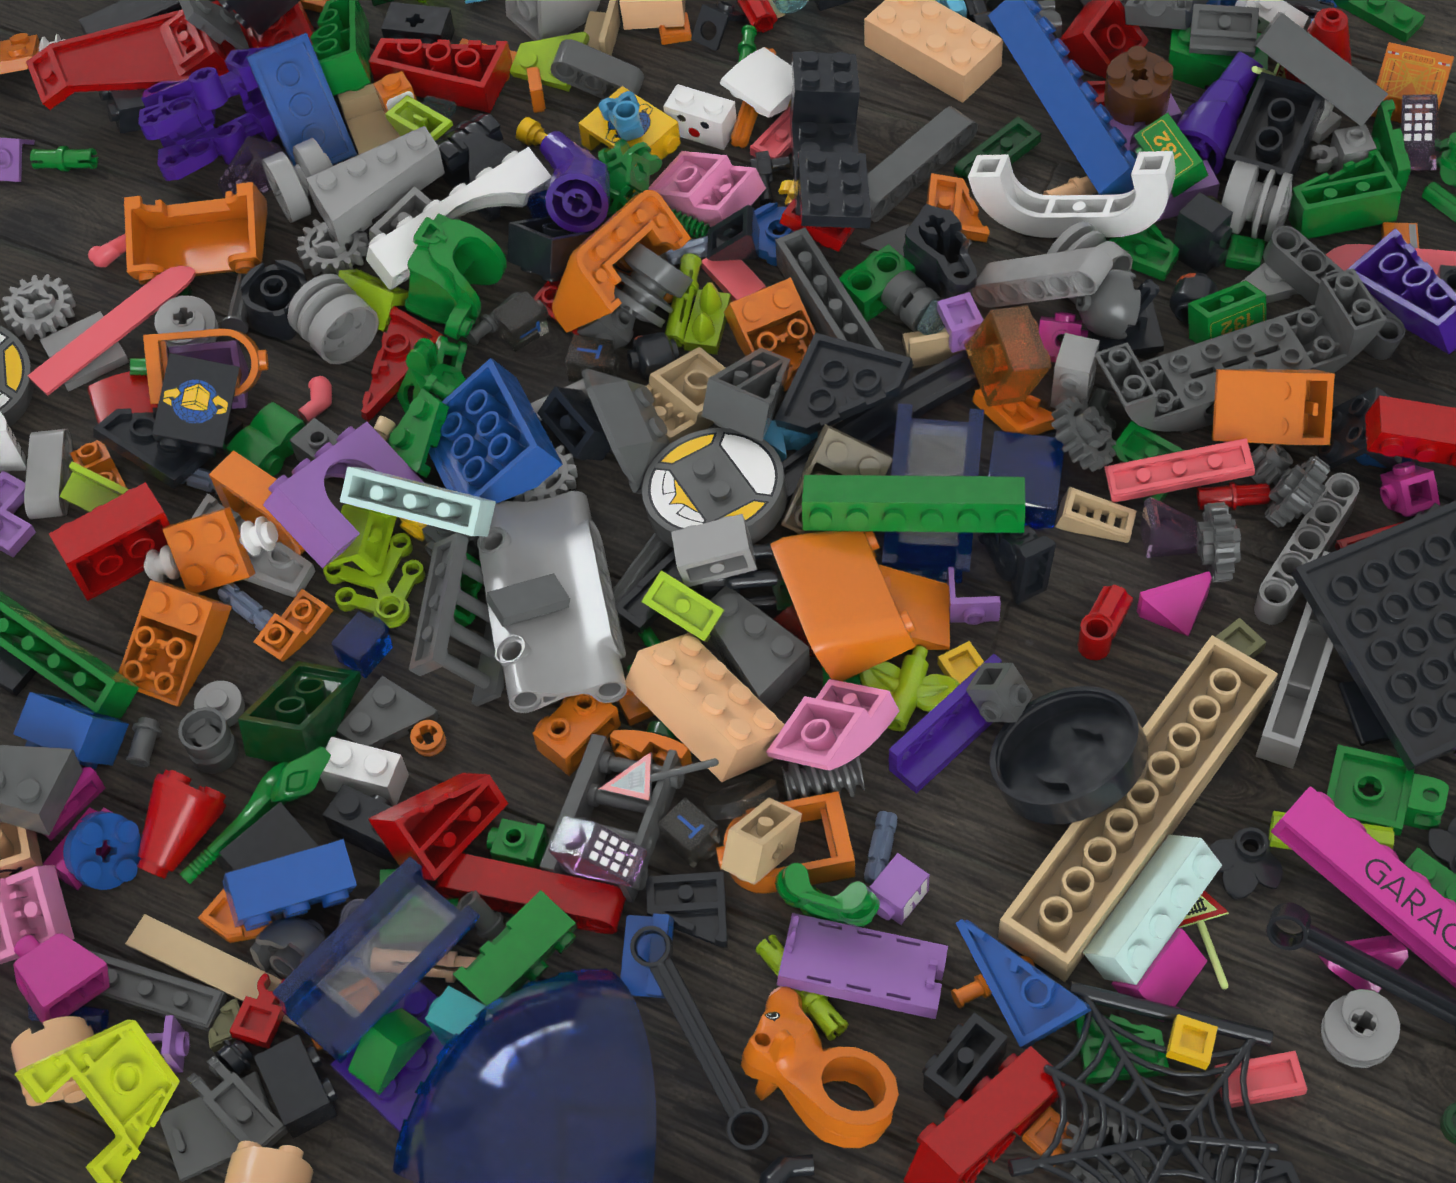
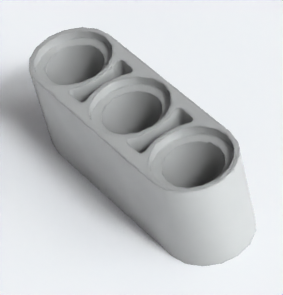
M68 429L31 432L24 492L25 510L29 519L60 517L68 514L69 502L59 497L71 476L69 465L72 462L70 453L73 452V445Z

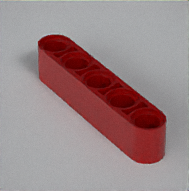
M461 853L441 873L434 888L435 893L444 899H458V901L470 891H477L492 910L513 915L541 890L576 923L578 929L601 934L616 933L626 901L621 889L614 885Z

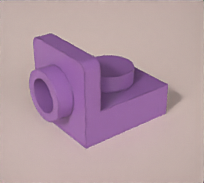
M970 292L937 301V311L949 334V348L952 353L970 350L984 343L985 322Z

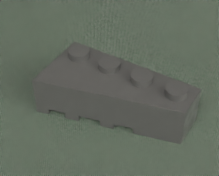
M0 745V821L50 835L83 771L74 750L67 748Z

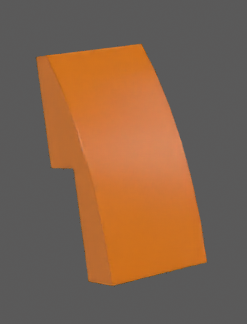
M96 440L92 443H87L70 453L75 463L127 488L105 444Z
M301 589L282 616L274 613L254 640V643L283 662L299 650L316 633L333 610L304 589Z
M613 730L610 735L612 749L616 757L639 761L651 752L654 762L659 766H663L667 753L671 749L677 751L682 766L692 764L690 750L683 743L666 736L637 730Z

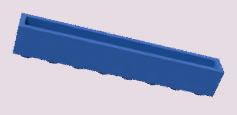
M1004 0L988 17L1100 195H1117L1132 191L1134 185L1131 173L1137 156L1133 151H1127L1124 146L1127 143V139L1117 127L1113 128L1110 121L1113 118L1102 104L1098 105L1095 101L1098 94L1088 82H1083L1081 76L1084 75L1082 69L1074 60H1069L1067 57L1070 53L1068 47L1061 39L1054 37L1053 33L1056 29L1045 16L1042 17L1040 15L1041 5L1037 0Z

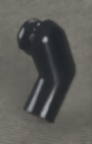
M813 1154L780 1156L776 1158L761 1173L759 1183H785L790 1177L815 1175Z

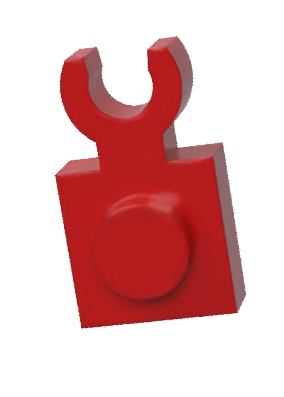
M264 973L257 982L259 995L257 999L245 997L229 1031L232 1038L267 1049L270 1048L285 1015L283 1007L277 1004L285 1001L290 993V986L287 980L283 979L277 990L268 991L267 989L271 983L269 975Z

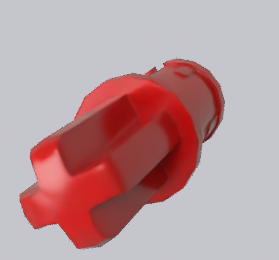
M1230 482L1226 486L1197 487L1198 509L1203 510L1207 503L1225 502V505L1231 507V510H1236L1237 506L1267 504L1271 500L1269 498L1271 490L1267 483L1235 485L1234 482Z

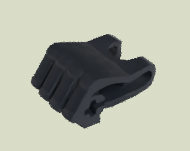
M479 113L473 116L470 121H462L456 126V130L450 129L442 135L443 140L438 139L435 141L439 146L445 171L442 177L453 189L459 184L465 183L468 185L473 182L482 170L487 167L492 169L497 167L509 153L515 151L503 143L502 140L504 138L500 131L501 125L490 114ZM501 206L477 210L489 222L501 216Z
M926 204L922 207L921 212L913 223L906 229L903 257L915 266V274L926 284V287L931 288L942 299L968 292L972 295L971 289L977 285V270L969 255V240L960 232L962 230L961 222L951 210Z

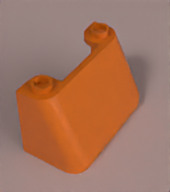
M253 182L236 184V195L232 191L225 192V198L181 204L166 205L162 200H155V205H146L142 203L141 196L124 197L127 273L132 278L139 280V283L142 285L147 284L165 270L177 266L193 268L196 272L195 276L234 271L240 274H247L253 267L262 264L268 215L266 198Z
M645 190L634 196L570 255L552 305L553 314L566 333L612 313L622 304L619 298L615 299L614 296L615 286L622 279L612 265L616 263L624 271H633L623 258L637 242L655 254L661 255L671 249L675 251L682 248L691 239L658 192Z
M819 531L783 537L770 543L807 640L831 680L843 682L916 647L910 634L916 630L907 610L901 613L898 610L876 561L877 556L874 550L879 549L880 545L873 531Z

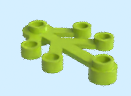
M398 533L390 539V548L386 554L380 574L370 576L365 571L351 568L344 564L332 567L327 565L323 568L324 575L329 583L339 584L346 581L375 590L378 599L359 595L356 594L353 588L343 587L335 594V600L340 610L349 612L356 608L373 613L377 623L385 628H396L407 621L410 615V607L406 600L414 584L422 582L425 578L422 563L417 560L407 561L402 567L403 576L393 593H391L388 586L401 558L408 556L413 550L411 539L407 534ZM399 543H407L402 548L396 547ZM335 569L340 570V572L335 575L330 574V572ZM411 570H419L418 573L414 575L408 574ZM352 597L350 601L342 602L343 598ZM392 610H396V611H397V612L394 613V614L387 615V614H388L390 611H392Z

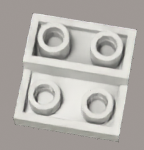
M763 47L736 64L721 79L720 84L728 89L734 97L742 99L751 105L758 114L769 118L786 110L792 94V66Z

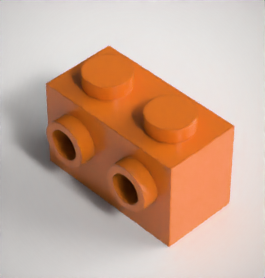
M587 694L565 697L561 706L551 716H545L537 724L533 732L537 750L570 776L579 767L592 734L606 736L608 739L613 730H617L621 726L618 710L612 703L599 702Z

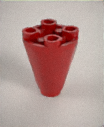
M165 770L163 775L157 774L154 780L138 857L141 859L137 867L162 879L166 878L169 871L173 872L223 814L227 806L223 803L226 798L225 794L207 786L205 788L199 786L197 790L189 786L191 778L174 770Z

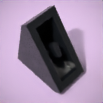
M746 205L708 229V260L759 259L760 229L752 206Z

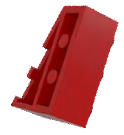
M460 773L368 818V820L408 878L435 881L509 803L490 774Z

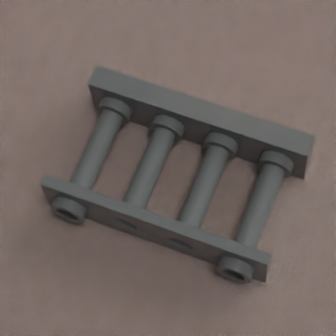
M457 532L434 543L409 671L422 676L443 667L475 685L471 704L480 706L501 697L505 686L503 666L495 657L488 605L461 590L460 581L462 573L484 585L482 568L467 559L468 538ZM456 604L487 621L484 637L455 622L454 612ZM450 636L481 653L478 669L448 654L447 648Z
M592 734L539 866L540 869L563 875L572 874L575 871L619 881L618 885L626 901L634 903L638 891L643 890L646 885L648 864L676 789L682 787L685 774L657 780L651 796V802L600 791L599 788L603 786L607 774H611L612 771L622 773L637 761L616 757L606 736ZM669 749L663 766L652 764V774L682 767L677 751ZM601 804L644 813L638 833L591 823L589 819L594 807H598ZM601 830L608 833L606 841L599 837ZM614 836L619 839L617 844L621 845L623 841L629 844V847H632L625 867L620 866L617 872L610 869L611 863L604 866L600 864V861L579 857L576 854L581 840H585L586 837L609 842L611 837ZM634 848L638 849L635 856L632 855ZM629 859H633L631 866H628ZM625 868L629 870L626 877L622 875Z

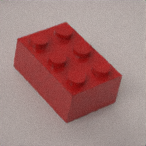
M145 482L136 488L127 490L124 494L106 504L95 507L92 511L74 521L63 524L57 530L49 533V536L86 600L89 601L143 572L147 552L152 549L160 552L163 546L168 545L162 529L169 526L170 523Z

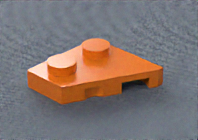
M931 173L928 184L927 204L951 210L961 222L962 230L960 232L967 239L987 242L990 230L988 226L982 225L978 217L979 209L975 201L969 196V189L964 179Z
M1003 382L975 390L972 402L1014 442L1055 429L1051 424L1055 421L1051 415L1052 412L1039 407L1041 402L1039 398L1030 394H1024L1018 391L1017 388Z

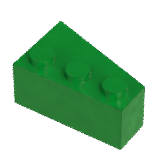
M1188 27L1186 30L1172 29L1168 62L1173 66V79L1204 89L1206 85L1210 86L1220 78L1235 57L1189 53L1191 28ZM1257 32V39L1262 33ZM1255 46V55L1251 58L1259 62L1263 69L1267 70L1268 55ZM1258 75L1250 91L1248 92V99L1251 98V95L1254 91V88L1257 84L1260 75Z
M1374 149L1369 152L1366 159L1357 163L1351 160L1343 164L1342 170L1332 175L1326 172L1292 188L1293 196L1288 219L1292 227L1307 239L1380 225L1383 222L1397 221L1402 190L1379 150Z
M541 890L506 923V928L492 942L488 940L479 949L481 954L467 969L461 966L453 973L456 979L475 998L484 1004L494 1016L499 1010L504 1014L508 1012L519 1000L520 994L517 991L528 980L532 984L535 983L548 969L549 965L545 963L555 951L562 954L577 937L573 933L577 929L576 923Z

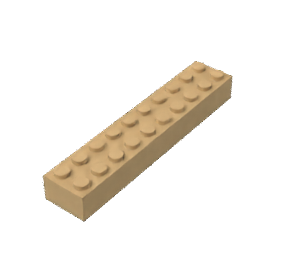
M1212 635L1142 728L1148 742V757L1145 768L1136 784L1121 800L1110 808L1090 818L1073 822L1000 919L998 939L1022 955L1030 957L1034 963L1063 982H1066L1084 957L1082 952L1167 836L1172 835L1268 702L1272 696L1278 673Z

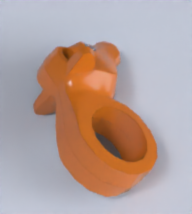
M780 986L774 989L767 999L765 1012L761 1016L757 1028L750 1037L742 1055L741 1066L745 1074L751 1078L758 1079L755 1095L760 1100H764L779 1087L805 1125L819 1139L826 1143L842 1148H862L876 1142L891 1124L893 1110L899 1096L896 1077L888 1065L873 1053L856 1047L823 1049L821 1039L811 1020L803 1012L800 995L790 987ZM831 1081H846L857 1085L869 1095L874 1103V1108L866 1111H852L841 1107L829 1098L823 1088V1084Z

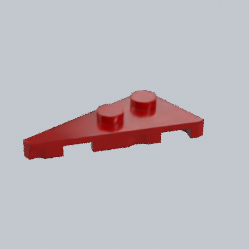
M395 306L390 311L391 321L387 333H383L382 347L378 351L371 372L373 379L369 391H365L362 401L363 409L361 410V416L367 422L398 392L408 371L406 364L407 355L414 349L416 342L421 338H426L435 345L440 335L443 336V334Z

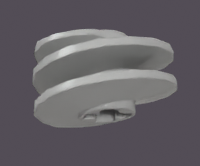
M178 296L169 299L160 306L155 315L154 326L158 334L219 329L212 307L203 299L195 296ZM217 337L166 341L167 347L216 342Z
M1358 989L1350 991L1347 995L1335 1000L1328 1007L1321 1023V1038L1327 1051L1337 1061L1351 1067L1368 1068L1382 1063L1391 1055L1399 1040L1400 1021L1397 1011L1388 999L1372 990ZM1357 1026H1361L1365 1030L1363 1033H1360L1355 1029Z

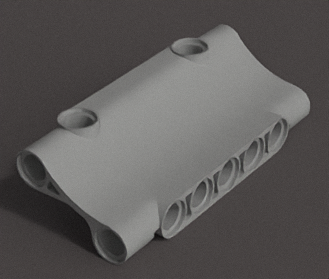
M569 491L537 501H502L495 504L488 537L479 536L477 541L486 598L489 591L552 573L555 574L570 598L569 608L502 627L487 603L495 657L503 666L510 708L515 712L529 713L565 697L580 694L590 695L603 703H612L622 699L627 693V686L620 659L626 656L603 541L598 528L592 521L587 496L583 492Z

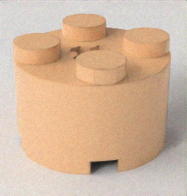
M65 1016L44 1021L45 1029L33 1034L30 1028L25 1030L11 1045L16 1071L93 1036L94 1032L91 1025L87 1026L86 1020L81 1017ZM72 1077L44 1103L35 1102L20 1082L22 1093L29 1106H39L46 1102L63 1099L66 1103H76L86 1098V1095Z
M241 1141L238 1143L237 1150L231 1155L224 1183H311L313 1169L308 1162L302 1159L304 1152L298 1147L283 1145L279 1149L262 1147L260 1144L252 1141Z

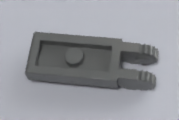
M212 1056L207 1061L211 1072L222 1080L216 1088L211 1091L205 1081L195 1073L187 1078L193 1089L202 1097L207 1108L239 1142L252 1141L260 1144L262 1147L271 1148L288 1133L282 1122L235 1072L231 1074L215 1056Z

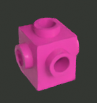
M1055 312V317L1041 316L1036 355L1050 356V361L1056 362L1062 341L1057 338L1059 334L1068 333L1087 338L1088 330L1081 329L1082 320H1075L1076 314Z
M1403 462L1394 465L1393 471L1380 474L1383 485L1380 488V495L1387 509L1401 513L1402 516L1410 517L1416 516L1419 511L1424 512V510L1430 509L1434 503L1440 505L1434 470L1415 465V462Z

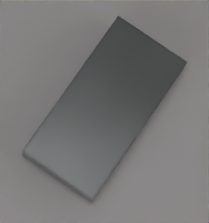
M552 573L487 592L486 601L502 627L569 608L570 598L555 574Z

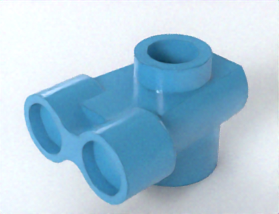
M626 91L618 98H605L599 103L598 107L603 118L611 121L621 139L630 141L643 136L644 129L639 115L640 105L633 92Z

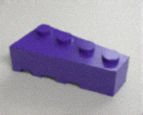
M1395 228L1348 269L1354 268L1369 293L1400 319L1405 329L1450 354L1456 349V293L1443 279H1440L1435 274L1427 261L1424 262L1418 256L1415 248L1410 243L1407 244L1401 233Z

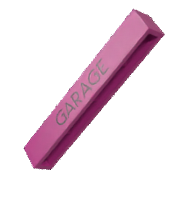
M1310 786L1279 820L1271 832L1456 988V902L1444 898L1431 887L1429 880L1425 876L1409 869L1399 860L1398 855L1390 847L1379 844L1373 839L1359 821L1348 818L1336 808L1333 800L1323 792H1317Z

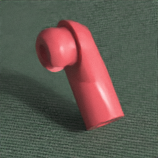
M125 234L102 246L92 247L88 252L89 260L96 267L102 268L110 265L126 252Z
M324 376L313 377L309 381L308 388H310L311 400L297 410L301 419L307 424L332 404V385Z

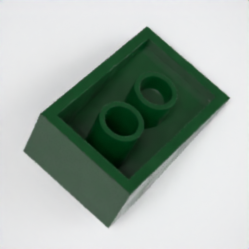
M297 661L238 718L246 756L282 763L300 758L320 746L326 749L330 738L335 736L360 682V671Z

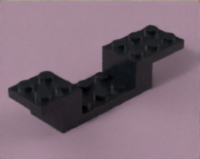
M792 52L793 83L790 104L795 213L796 215H801V226L870 228L871 208L866 154L859 153L856 129L860 96L856 54L845 52Z

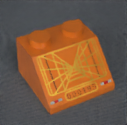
M1391 42L1388 43L1377 86L1388 93L1383 101L1390 99L1394 101L1396 109L1392 112L1391 121L1411 124L1412 126H1415L1416 123H1422V128H1425V123H1432L1433 130L1454 56ZM1426 104H1433V108H1426ZM1405 105H1412V108H1405ZM1422 105V108H1415V106ZM1378 107L1371 116L1376 117ZM1405 113H1412V120H1405ZM1415 113H1422V120H1415ZM1426 113H1432V120H1425Z

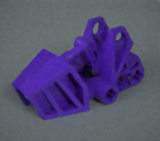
M269 47L230 51L225 60L229 72L220 77L215 68L205 67L193 72L187 79L161 81L144 90L141 99L145 108L140 109L138 123L147 140L160 139L164 147L158 150L157 162L164 180H179L213 162L218 156H222L224 162L228 165L242 163L251 156V151L246 141L247 138L259 134L266 141L271 142L278 135L246 59V56ZM240 94L246 114L218 128H214L216 109L224 105L228 98Z

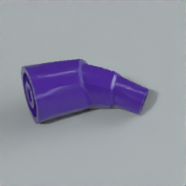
M1240 51L1235 55L1220 78L1210 85L1196 103L1187 108L1177 122V126L1202 161H1208L1215 175L1220 172L1224 164L1225 156L1237 131L1236 124L1247 101V94L1259 75L1252 72V67L1263 68L1259 62Z
M560 131L551 132L545 136L540 145L542 155L554 169L546 194L548 214L558 226L567 231L580 233L594 230L604 221L609 209L610 175L608 167L605 163L597 160L588 150L581 148Z

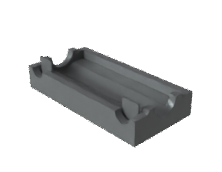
M1129 0L1124 6L1126 25L1186 30L1191 24L1193 4H1206L1208 0Z

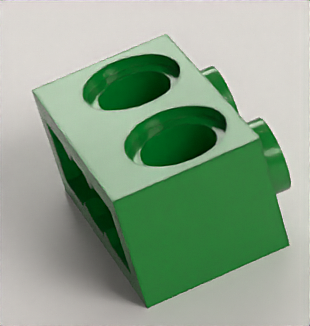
M887 244L879 251L872 252L866 260L853 269L846 270L838 279L866 322H868L887 308L881 302V296L890 280L905 270H911L915 273V266L891 245Z

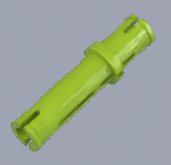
M684 254L681 257L679 270L693 279V282L682 298L673 296L671 304L673 311L671 314L669 313L665 330L669 339L674 338L678 348L684 344L693 297L697 295L699 289L697 279L702 260L694 254Z
M770 935L768 940L771 943L769 944L766 938L763 939L756 947V953L762 957L778 977L784 947L778 941L776 935ZM794 989L802 999V1009L805 1015H809L829 1041L836 1038L833 1034L834 1032L838 1037L845 1032L849 1024L828 1001V996Z

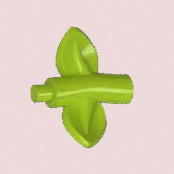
M917 645L914 647L911 655L904 657L901 669L885 661L859 673L862 686L890 691L899 709V713L887 727L891 730L904 731L916 707L930 712L960 685L956 679L947 675L931 674L926 676L929 667L928 662L925 660L928 650L923 646Z

